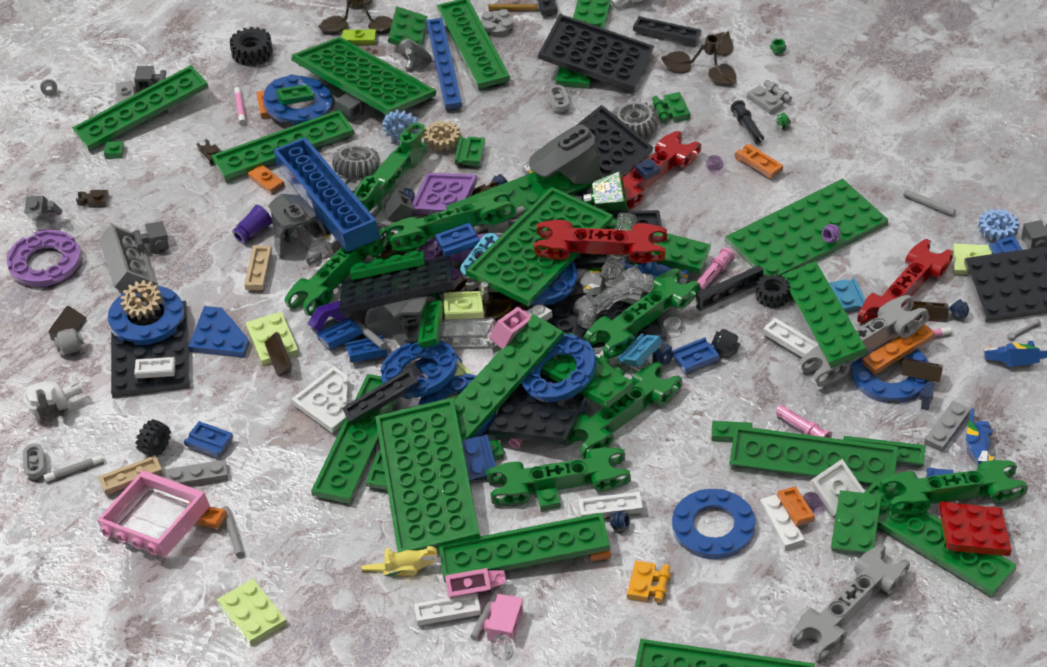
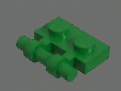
M680 92L663 95V100L659 99L658 96L652 97V105L657 110L658 118L663 123L668 122L669 118H672L673 122L690 119V112Z

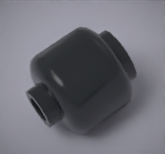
M721 329L720 332L716 331L711 345L718 354L730 357L732 353H737L741 343L738 342L737 334Z

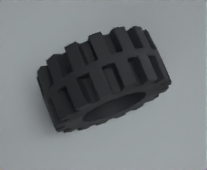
M769 274V276L764 275L763 278H759V281L756 283L757 301L759 300L760 304H764V307L770 306V308H773V306H776V308H779L780 305L784 306L785 302H788L790 283L787 279L785 280L784 276L779 277V274L775 276ZM772 289L777 290L778 292H769L767 290Z
M155 419L147 421V424L143 425V428L139 430V435L136 437L138 439L135 441L136 449L149 457L155 455L158 457V455L162 454V451H165L166 445L169 444L168 440L171 439L170 427Z

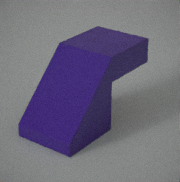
M340 300L317 307L307 324L320 332L329 316L342 322L346 314L341 315L339 309Z

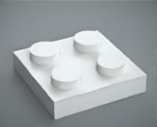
M843 459L809 481L832 516L837 511L840 490L865 492Z

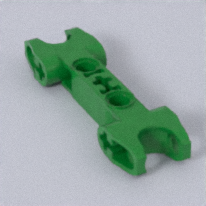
M414 123L406 128L399 137L400 144L387 157L373 175L367 176L361 181L354 192V195L369 212L376 205L379 207L373 217L381 211L384 197L394 188L408 169L415 168L421 162L427 152L426 143L421 142L425 134L423 124ZM420 129L417 134L412 133L413 130Z
M497 192L477 198L475 203L431 214L421 219L416 217L402 219L389 225L386 231L392 249L403 251L420 247L425 244L426 240L435 238L436 234L470 223L472 227L482 223L488 226L501 223L512 218L516 214L514 204L510 201L508 193ZM499 197H505L506 201L497 202V199ZM511 207L509 214L501 213V210ZM399 228L401 232L391 235L392 229ZM405 240L401 246L394 244L395 241Z
M387 227L379 229V239L348 252L342 247L309 280L305 278L299 279L285 297L284 301L287 308L293 309L303 304L302 308L305 315L312 316L317 307L329 304L333 299V290L350 275L353 265L362 262L367 256L377 257L384 251L390 242L386 231ZM385 233L386 235L384 240L380 241L381 237ZM297 295L296 299L291 303L292 297ZM312 304L313 307H312V309L309 311V306Z
M672 269L665 272L651 283L650 291L652 292L627 308L615 319L611 320L607 316L598 319L584 335V341L589 342L591 346L599 342L606 343L602 349L603 356L607 359L614 358L622 354L635 341L634 334L657 319L673 306L678 310H682L687 307L696 297V293L700 292V283L691 281L687 284H679L681 270Z
M660 362L642 368L631 379L634 381V388L610 407L602 408L591 418L584 413L580 414L567 445L576 441H584L579 449L580 456L583 459H586V453L592 449L608 448L614 440L612 433L642 412L647 406L653 402L663 406L672 400L683 385L682 378L680 376H673L668 379H660L664 372L663 364Z
M602 447L588 451L586 459L571 460L525 469L523 463L519 461L507 462L492 467L486 471L487 482L503 484L504 486L490 492L491 503L511 506L524 504L530 500V494L536 493L537 490L552 487L562 490L593 484V488L596 491H607L631 482L630 470L613 468L612 466L625 461V451L621 448ZM493 474H501V475L492 477ZM505 495L502 498H496L497 496Z
M990 460L980 463L976 471L935 475L925 478H918L913 471L899 472L882 479L879 488L885 494L897 495V497L890 501L889 509L892 513L914 515L929 510L931 503L937 504L990 496L994 503L1009 502L1025 495L1028 485L1022 480L1010 479V477L1016 474L1017 465L1015 462L1009 460ZM889 483H896L895 485L886 487ZM1017 488H1021L1020 490L1015 492L1011 491ZM904 503L901 507H896L898 504Z

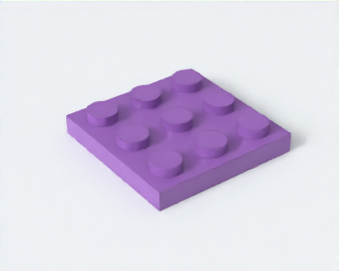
M427 173L412 203L415 209L412 214L431 215L446 210L447 205L470 197L478 181L477 175Z

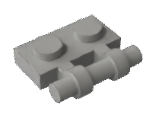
M769 80L764 82L766 88L759 85L747 92V98L770 115L783 108L784 100L788 103L792 100L789 92L785 89H780L775 82H770Z

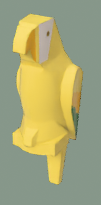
M427 546V549L406 550L398 553L391 551L390 548H385L384 563L363 565L361 570L383 572V575L414 576L423 567L438 562V552L436 548Z

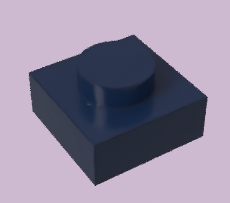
M651 158L635 165V170L645 180L660 174V167Z
M668 343L652 353V364L660 362L664 366L672 361V347Z
M927 381L925 389L921 388L919 400L922 401L921 409L929 411L934 395L935 383Z

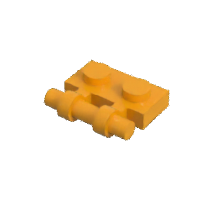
M635 560L627 591V599L648 602L649 596H654L656 603H662L663 597L667 593L666 584L670 581L671 567L664 564L662 570L656 571V564ZM653 581H659L658 585L652 586Z

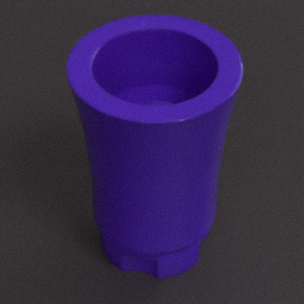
M255 205L244 219L236 225L232 233L238 242L244 244L264 228L270 226L272 218L262 206Z

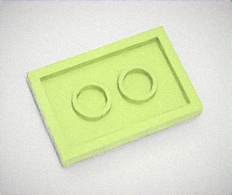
M282 312L245 322L262 366L272 363L265 346V341L275 332L280 334L289 358L299 355L298 348Z
M254 579L217 599L218 605L250 646L287 625L285 617Z

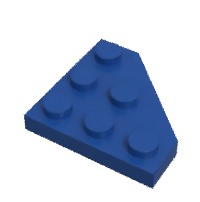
M204 306L188 348L189 352L244 358L249 346V339L223 308Z

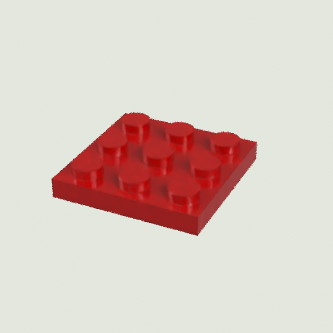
M940 502L938 509L947 550L1001 556L1011 555L1012 548L1002 508Z

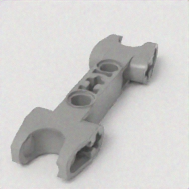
M904 295L884 304L878 311V318L871 320L856 331L864 343L867 353H870L897 334L902 338H907L917 332L930 318L928 310L918 308L910 311L914 306L913 298L910 295ZM905 301H908L906 306L901 308L902 304ZM923 314L922 318L919 321H915L917 317ZM817 345L802 357L798 364L803 373L817 370L813 379L815 385L822 387L836 382L847 375L850 370L849 364L863 356L830 368ZM809 360H813V362H812L811 364H809L807 367H805V364H806ZM826 374V377L819 381L820 377Z
M879 544L867 551L854 566V572L858 576L821 613L812 608L808 609L800 617V620L791 632L790 642L798 644L804 639L816 640L818 645L814 650L815 655L813 658L818 661L832 654L843 644L847 637V632L842 628L880 589L889 595L892 594L900 586L901 581L908 572L910 562L904 559L893 565L884 563L882 559L886 554V546L883 544Z

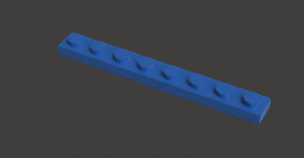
M443 18L426 20L445 110L462 108Z

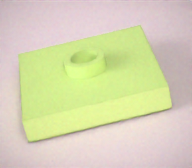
M953 244L954 274L968 275L964 259L992 254L988 247L989 245Z
M481 291L443 293L445 320L484 318Z

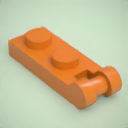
M746 144L742 150L734 153L737 161L745 162L770 179L783 171L781 163L751 144Z

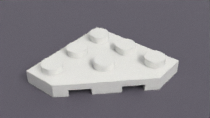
M333 366L291 399L292 404L328 431L334 433L343 425L346 419L342 407L347 405L348 400L347 375Z

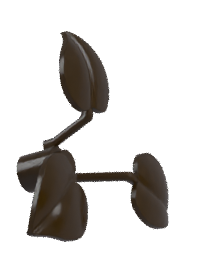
M347 0L344 18L342 16L328 17L318 25V28L331 33L344 30L348 26L346 20L348 19L350 6L358 7L362 5L371 22L368 24V29H376V33L389 30L393 19L387 16H378L372 19L365 5L373 0Z
M729 31L716 35H707L705 44H701V48L691 60L689 55L682 51L671 52L661 58L668 69L677 73H685L690 71V64L694 63L702 50H705V53L708 55L714 54L715 67L709 69V78L714 83L731 85L736 82V73L730 65L724 63L718 66L717 54L727 55L733 50Z

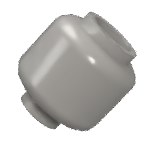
M74 328L59 331L57 337L54 338L57 351L63 355L79 352L81 350L80 345L84 344L81 333L77 334Z

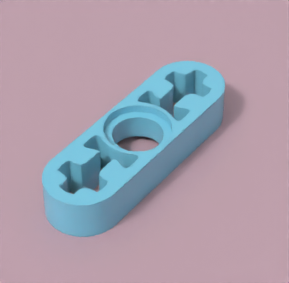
M485 234L463 262L461 273L464 279L467 280L466 270L472 265V262L474 263L477 260L475 256L479 253L483 254L486 248L488 249L493 244L489 243L487 245V242H495L498 239L495 234Z

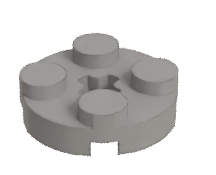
M505 9L484 12L482 14L481 23L486 32L490 33V36L501 37L507 35L509 30L514 27L513 17Z

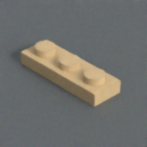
M253 245L244 284L245 290H264L272 254L271 246Z
M155 455L98 476L105 495H109L127 488L142 470L158 476L162 475L163 472Z

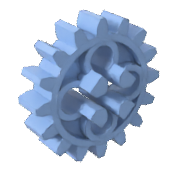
M396 110L395 113L390 111L389 115L386 114L383 121V132H387L386 137L391 136L392 141L396 139L400 143L399 137L401 133L410 125L420 122H416L417 117H411L412 113L407 115L405 110L402 113L399 110ZM415 129L412 133L417 134L420 129Z
M990 208V212L984 211V214L980 215L978 228H980V233H984V237L990 236L991 241L994 238L1001 240L1017 235L1020 222H1018V217H1013V212L1007 213V209L1001 211L1000 208H997V211H994V209Z

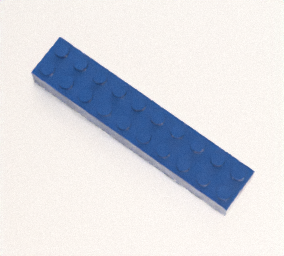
M306 137L273 150L277 167L302 198L313 208L315 214L346 252L355 250L380 238L376 219Z

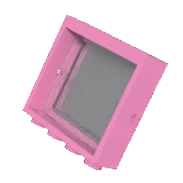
M142 470L97 519V522L104 536L118 539L121 543L131 544L137 549H144L153 555L157 554L165 558L207 511L210 505L205 492Z

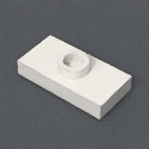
M175 357L136 359L135 378L174 376Z

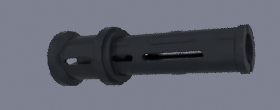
M743 100L735 101L730 107L731 112L737 116V121L744 125L754 143L760 144L762 142L760 138L764 140V136L752 120L751 112L746 109Z

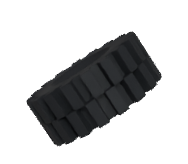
M245 27L243 31L237 30V34L233 33L232 37H230L229 43L232 58L236 63L239 62L240 65L245 63L246 66H249V64L255 66L256 63L262 64L263 60L267 61L268 57L272 56L271 36L265 29L260 30V27L246 29Z

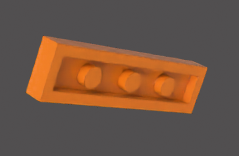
M924 324L911 336L902 338L899 335L862 359V364L876 375L934 339L935 332Z

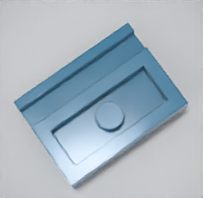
M855 278L849 281L845 279L829 282L846 313L859 311V308H862L865 298Z
M641 334L617 359L620 364L625 363L626 365L639 367L645 363V360L652 353L657 351L663 341L660 336L646 335L644 337Z

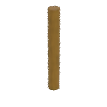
M488 4V10L538 11V4Z

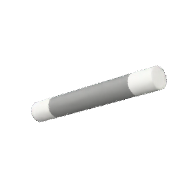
M98 455L43 476L45 481L49 482L104 461L102 455Z

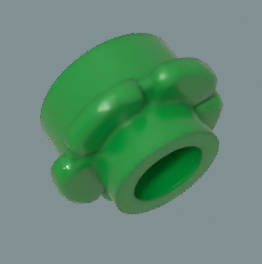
M774 39L770 45V49L776 54L785 52L787 47L783 39Z
M783 112L776 115V124L780 128L784 127L787 129L791 124L787 114Z

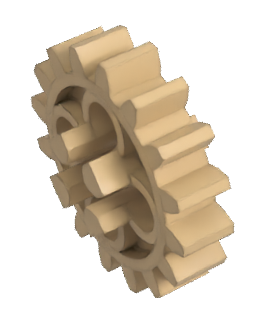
M441 120V123L435 121L434 125L429 123V128L425 127L423 139L428 148L433 147V150L440 148V151H443V148L450 150V146L455 148V143H459L461 131L460 127L456 126V123L451 124V121L445 123L444 120Z
M145 280L141 284L136 281L135 286L128 285L129 290L123 291L125 296H121V306L126 315L129 314L132 319L137 316L138 320L142 316H145L147 319L150 313L155 315L154 310H160L158 304L163 303L161 299L162 294L158 286L153 285L151 281L146 284ZM137 293H139L141 299H142L144 302H146V304H147L146 307L143 305L141 299H140V298H137V296H136Z

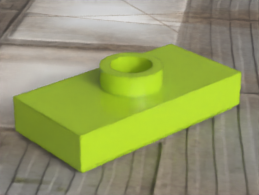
M376 29L343 30L342 38L354 45H374Z

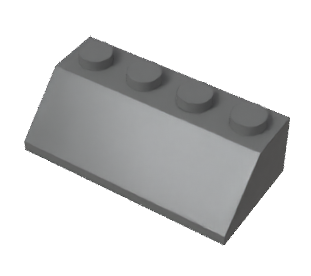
M111 224L99 238L114 287L118 290H129L128 285L135 286L136 281L141 284L143 280H145L146 284L151 281L153 285H156L157 281L145 247L139 250L133 232Z

